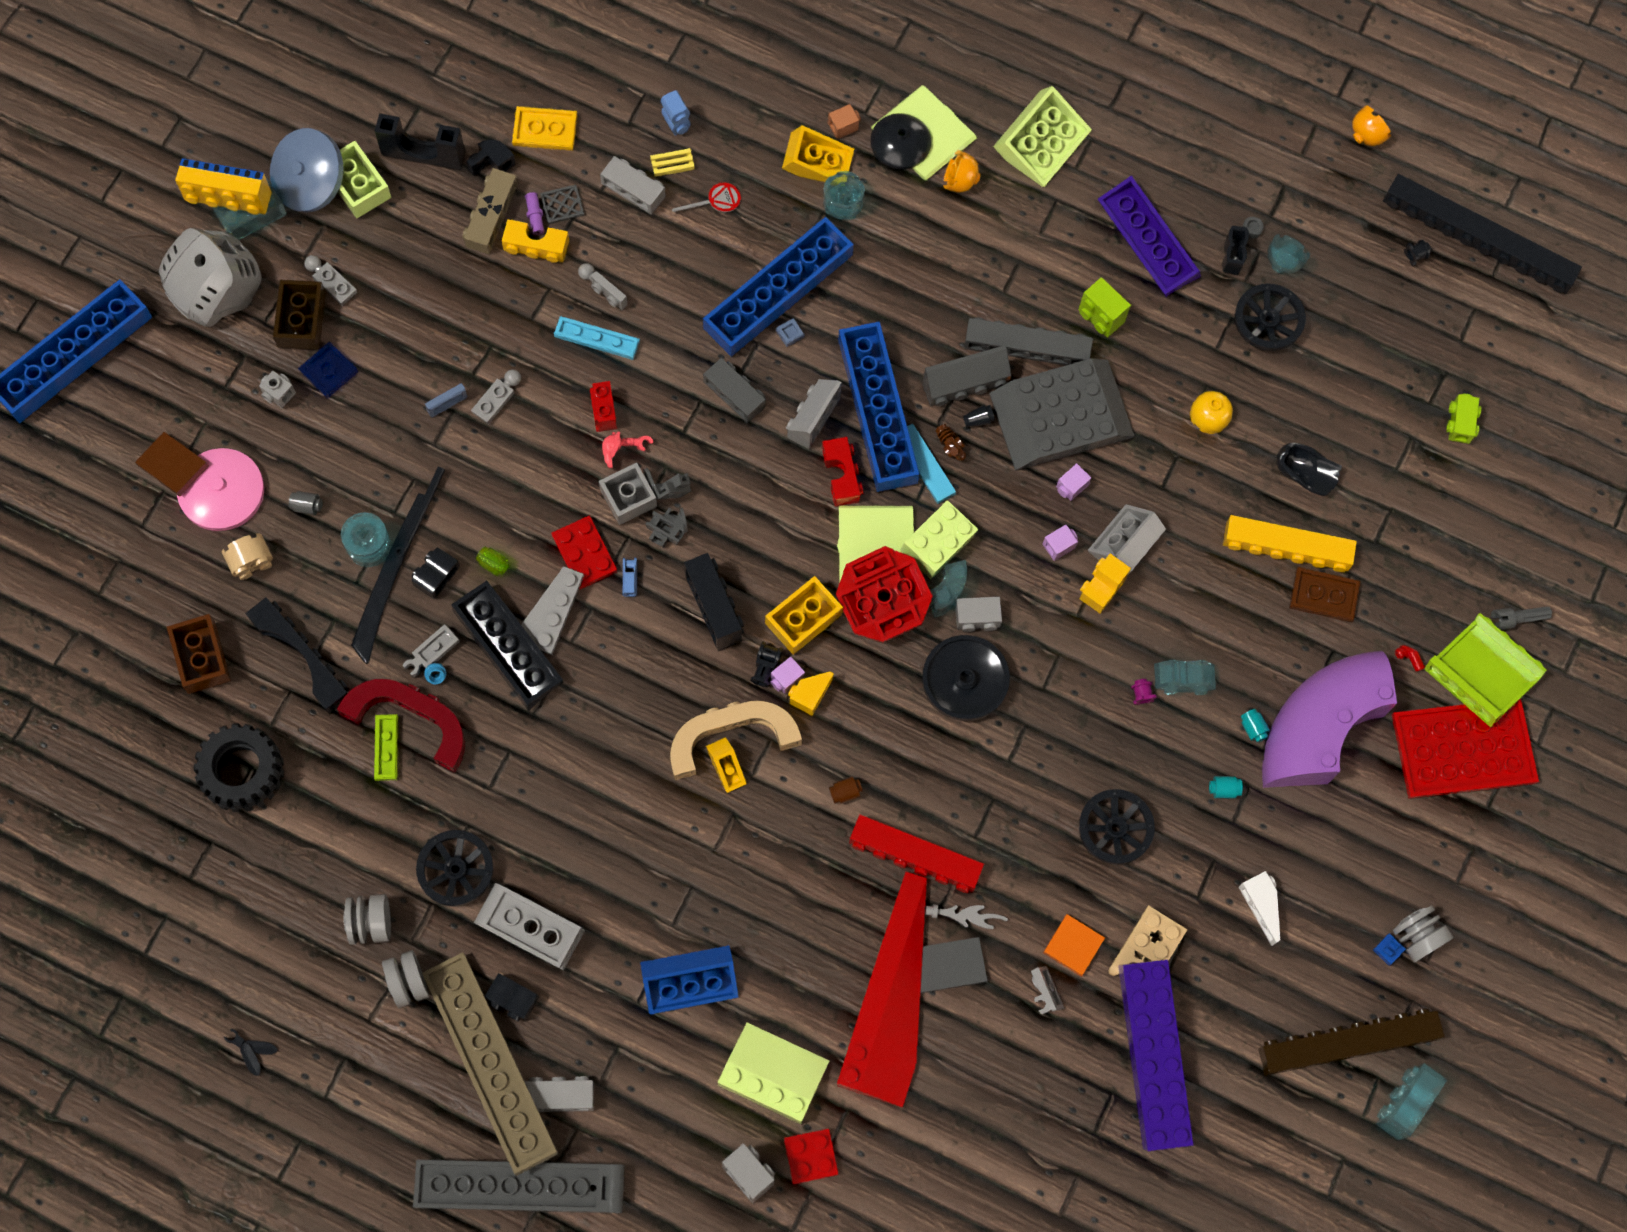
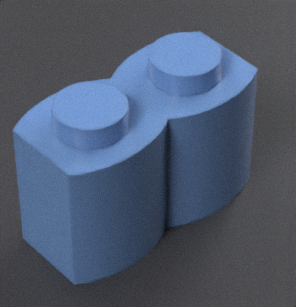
M675 90L662 97L661 105L663 108L661 113L673 134L681 135L686 133L690 127L688 119L690 111L678 91Z

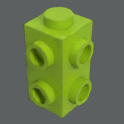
M1458 394L1456 399L1451 401L1449 405L1451 420L1448 421L1446 432H1449L1448 440L1469 444L1474 437H1477L1479 432V425L1476 424L1477 418L1481 414V406H1479V398L1473 397L1471 394Z

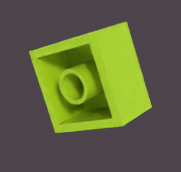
M1101 277L1083 293L1078 310L1085 320H1089L1100 334H1104L1108 338L1125 323L1131 304Z

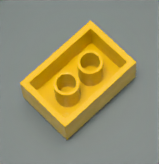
M814 576L765 616V624L794 655L842 616L843 607Z

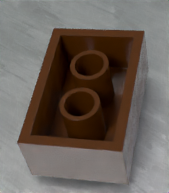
M210 614L167 626L182 687L188 694L231 681L216 623Z

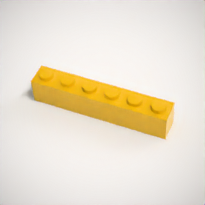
M1230 515L1226 522L1223 546H1227L1235 551L1242 549L1254 555L1266 554L1274 559L1285 558L1298 564L1305 562L1317 568L1329 567L1337 572L1349 571L1353 566L1357 541Z

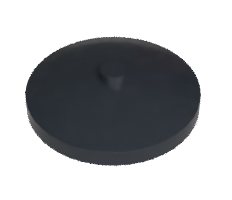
M972 635L954 636L939 643L928 655L922 672L923 689L931 705L941 714L959 721L979 720L993 713L1004 701L1010 683L1009 668L1002 653L992 643Z

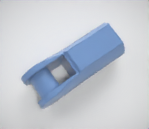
M623 558L622 595L625 597L637 596V558H634V560ZM626 568H634V572H626Z

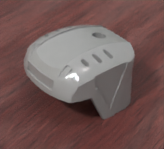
M196 228L186 229L168 249L159 268L164 293L187 319H191L205 327H211L222 317L247 308L261 283V272L253 255L237 238L223 231ZM203 255L206 259L204 265L201 264V258Z

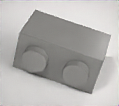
M1000 597L961 598L956 600L957 630L973 632L975 629L984 628L985 631H994L1000 628L1002 623Z

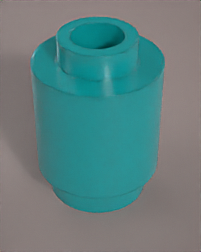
M1252 709L1240 716L1242 719L1241 724L1251 741L1256 740L1258 743L1269 737L1267 733L1270 732V729L1262 714L1257 712L1256 709Z
M1214 776L1213 781L1209 782V793L1213 794L1214 798H1236L1237 796H1242V779H1237L1236 776Z

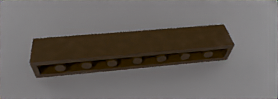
M1429 1008L1416 1011L1417 1015L1408 1016V1013L1394 1015L1395 1019L1388 1021L1386 1017L1372 1020L1373 1024L1365 1025L1364 1021L1351 1024V1028L1344 1030L1342 1026L1329 1029L1330 1033L1321 1034V1030L1307 1033L1308 1037L1299 1038V1035L1289 1036L1285 1038V1042L1278 1043L1277 1039L1263 1042L1264 1046L1259 1048L1258 1051L1264 1074L1267 1076L1438 1041L1445 1038L1438 1010L1430 1012Z

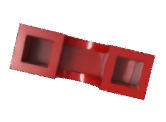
M847 437L822 441V453L826 468L838 467L844 472L841 478L831 480L830 488L834 506L859 503L860 495H863L862 483L857 482L856 475H859L857 463H853L852 456H854L853 444H849Z

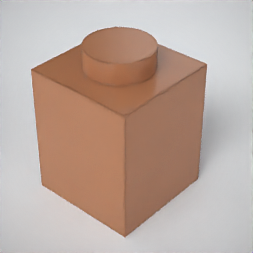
M850 104L828 113V125L836 139L858 131L859 122L861 121L860 115L857 110H853Z

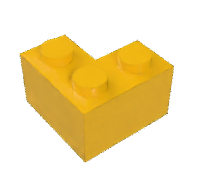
M1111 553L1106 559L1102 557L1095 566L1096 569L1092 573L1094 578L1091 582L1087 580L1080 589L1082 592L1080 600L1100 614L1123 585L1131 570L1129 566Z

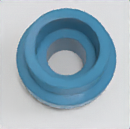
M439 663L428 665L424 671L425 679L434 685L442 683L446 678L445 667ZM434 671L439 672L438 674H432Z

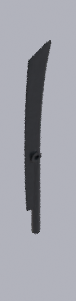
M437 467L425 495L418 493L391 547L363 612L351 646L366 664L370 661L377 629L394 581L445 472V469L442 467Z

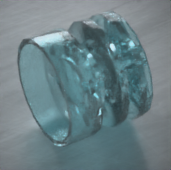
M363 512L353 515L342 526V543L353 562L360 566L372 567L386 560L392 544L385 524L379 517L372 513Z

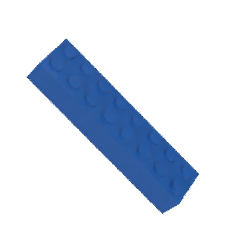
M824 217L703 318V329L732 357L853 256L854 244Z
M119 279L0 373V403L20 424L153 318L149 310Z
M880 322L840 329L838 342L876 491L880 492L918 484L920 474Z

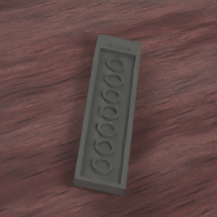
M416 1160L413 1208L623 1213L625 1165L540 1163L516 1176L509 1162ZM596 1186V1191L592 1192L591 1187Z

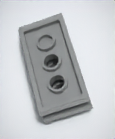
M497 883L494 884L474 921L478 926L563 971L585 932L580 926ZM537 923V930L534 933H529L530 925ZM556 933L557 940L549 944V936Z

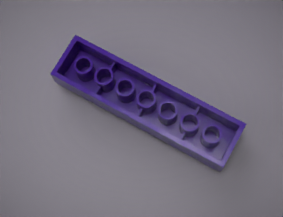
M1168 960L1118 965L1143 1149L1153 1151L1193 1146Z

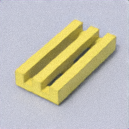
M691 149L651 156L655 177L695 170ZM689 162V164L674 166L680 163ZM673 166L668 168L657 169L658 167Z

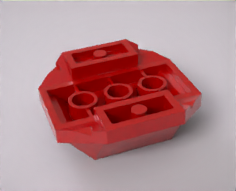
M887 546L847 563L836 592V597L843 607L844 614L853 633L881 643L921 626L933 599L915 558ZM880 593H889L890 599L885 602L880 601L878 598Z

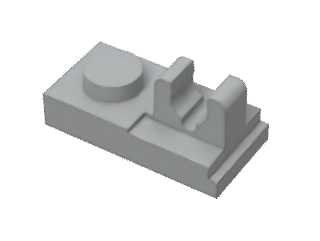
M1047 966L1031 970L1033 975L1032 982L1041 992V995L1035 997L1034 1000L1035 1002L1045 1001L1046 1003L1045 1007L1039 1010L1040 1014L1064 1009Z

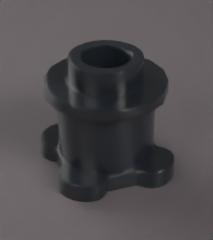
M1419 240L1414 245L1408 243L1406 245L1407 248L1404 249V253L1409 259L1411 266L1417 265L1416 261L1423 258H1430L1431 247L1424 240Z

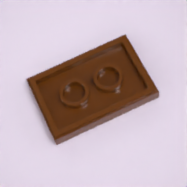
M165 432L135 462L138 467L179 497L209 466L206 461Z
M1297 567L1289 609L1352 623L1355 616L1360 581Z

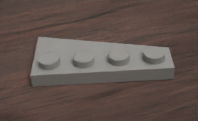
M564 566L521 624L538 648L550 655H553L585 576Z

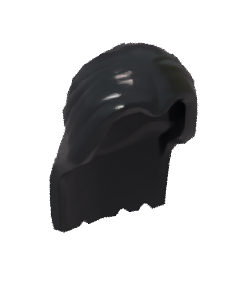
M1295 442L1288 443L1280 449L1276 457V465L1285 477L1294 480L1303 488L1315 494L1327 496L1339 482L1337 477L1340 476L1339 471L1342 470V466L1327 459L1310 446Z

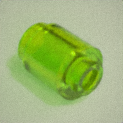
M484 546L476 557L479 565L495 576L503 575L509 567L508 558L491 547L487 548Z

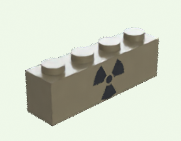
M495 168L485 178L484 191L479 193L476 210H472L470 215L471 222L469 227H465L462 235L466 248L488 255L518 186L516 175Z

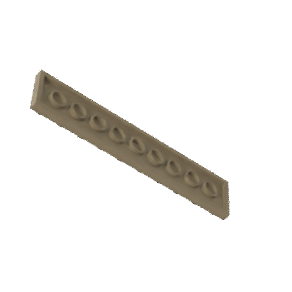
M462 952L423 972L424 979L514 1174L517 1176L558 1154L557 1149L465 954Z

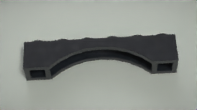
M265 597L245 614L263 636L285 641L304 656L311 671L312 693L330 715L338 708L350 689L342 679L340 681L335 679L334 675L336 673L329 664L323 665L320 661L323 658L315 648L311 650L306 645L309 641L302 632L299 634L293 629L295 624L288 616L284 618L280 614L282 611L280 606L275 601L270 602Z

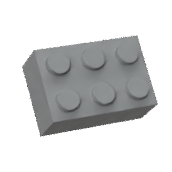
M743 1143L722 1162V1167L753 1204L774 1185L773 1178L775 1173L766 1163L762 1166L758 1161L759 1154L751 1145L746 1147Z

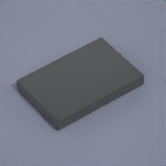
M979 937L923 946L921 994L988 982Z

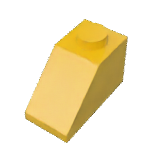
M826 672L801 679L798 685L794 684L789 691L790 704L813 716L833 681L834 673Z
M726 737L706 746L712 764L726 793L747 784L734 749Z

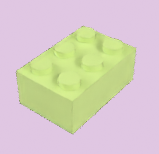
M356 141L340 149L343 159V178L338 193L354 216L359 218L392 197L388 185Z
M947 500L904 542L900 551L914 557L919 569L931 580L975 536L978 529Z

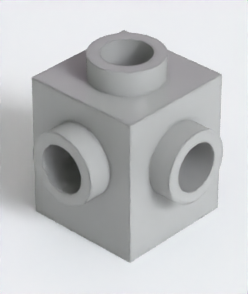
M275 371L264 376L259 385L262 391L261 396L267 402H274L281 408L288 403L296 392L293 385L290 384L289 378L282 373L278 375Z

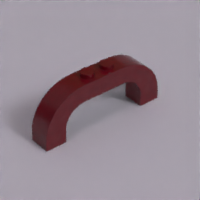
M390 679L369 680L349 691L338 706L337 711L341 716L360 724L372 706L381 702L394 703L441 728L443 733L442 743L433 758L436 764L456 773L462 762L465 752V737L457 717L449 708L441 704L437 697L432 694L426 696L420 693L421 690L414 685L409 684L406 686Z

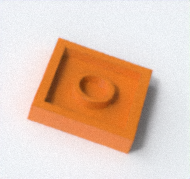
M1066 914L1043 953L1082 977L1105 937Z

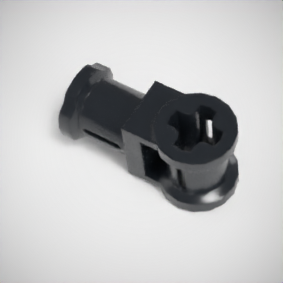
M762 641L756 660L757 669L754 676L750 679L752 683L761 687L769 686L768 680L771 672L776 669L783 653L782 647L778 649L766 645V642Z

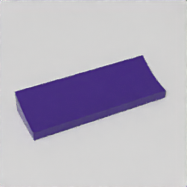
M1132 176L1098 198L1100 205L1165 297L1201 277L1196 265Z

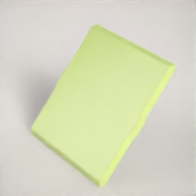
M924 85L920 86L884 116L896 113L909 114L917 117L927 126L931 135L930 151L919 165L912 167L923 180L930 178L948 163L950 159L954 158L956 151H962L977 139L976 135L954 115L955 113L935 97Z
M839 506V539L837 544L839 553V583L847 563L884 546L901 552L900 549L904 542L914 533L913 506Z

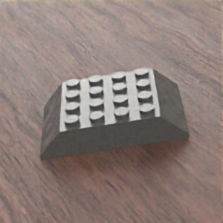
M1091 358L1010 381L989 394L1015 471L1135 437L1108 360Z

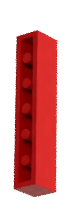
M860 814L849 840L852 848L858 851H870L878 859H890L898 867H910L915 869L914 872L924 877L930 875L935 877V881L944 885L950 883L963 893H968L969 891L973 893L984 866L981 862Z

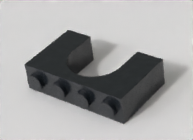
M379 113L374 132L382 156L461 170L466 151L460 128L440 125L436 141L428 142L407 134L402 128L400 117Z

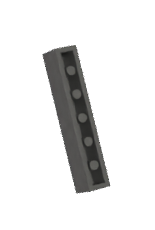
M976 317L969 318L964 349L983 352L1005 345L1007 354L1010 357L1070 365L1090 359L1093 338L1084 334L1073 335L1067 334L1065 331L1054 332L1042 327L1029 328L1022 324L1010 325L1003 321H985L983 318Z

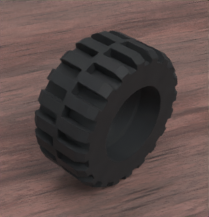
M235 723L229 729L225 725L219 728V733L215 734L213 731L208 735L210 739L207 742L203 740L200 744L202 751L196 752L195 759L197 763L193 764V770L197 774L195 780L207 798L224 810L231 809L233 812H240L241 809H244L246 812L252 811V806L257 805L260 808L265 805L263 800L267 797L271 800L275 796L273 793L274 789L279 790L281 786L279 779L284 777V770L282 769L284 761L276 744L263 730L259 728L254 729L249 724L241 727L239 723ZM239 750L253 751L259 759V767L254 777L240 786H228L223 783L220 778V768L226 757Z

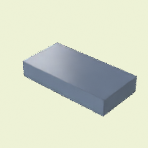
M462 383L425 403L430 417H434L466 399V390Z

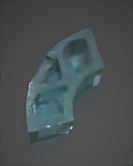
M966 560L945 565L943 581L938 587L930 590L933 596L930 606L934 618L952 609L955 606L956 600L961 597L967 578Z
M1172 659L1154 663L1155 688L1163 690L1164 694L1173 695L1177 694V692H1194L1195 695H1205L1208 691L1216 689L1214 664L1205 660L1177 661Z

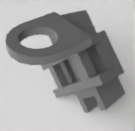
M648 468L643 469L644 476L656 499L681 498L691 492L688 473L683 476L677 474L662 484H654Z
M683 507L679 508L680 512L677 516L671 513L672 509L668 508L664 516L653 511V518L650 522H646V527L653 531L649 540L662 548L666 546L668 541L678 545L683 535L688 532Z

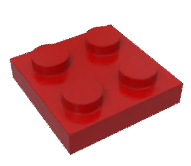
M829 1128L784 1138L793 1185L838 1175Z

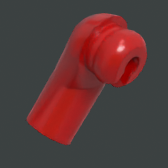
M1401 645L1395 650L1396 657L1398 659H1403L1404 657L1409 659L1415 671L1425 668L1417 650L1407 645Z

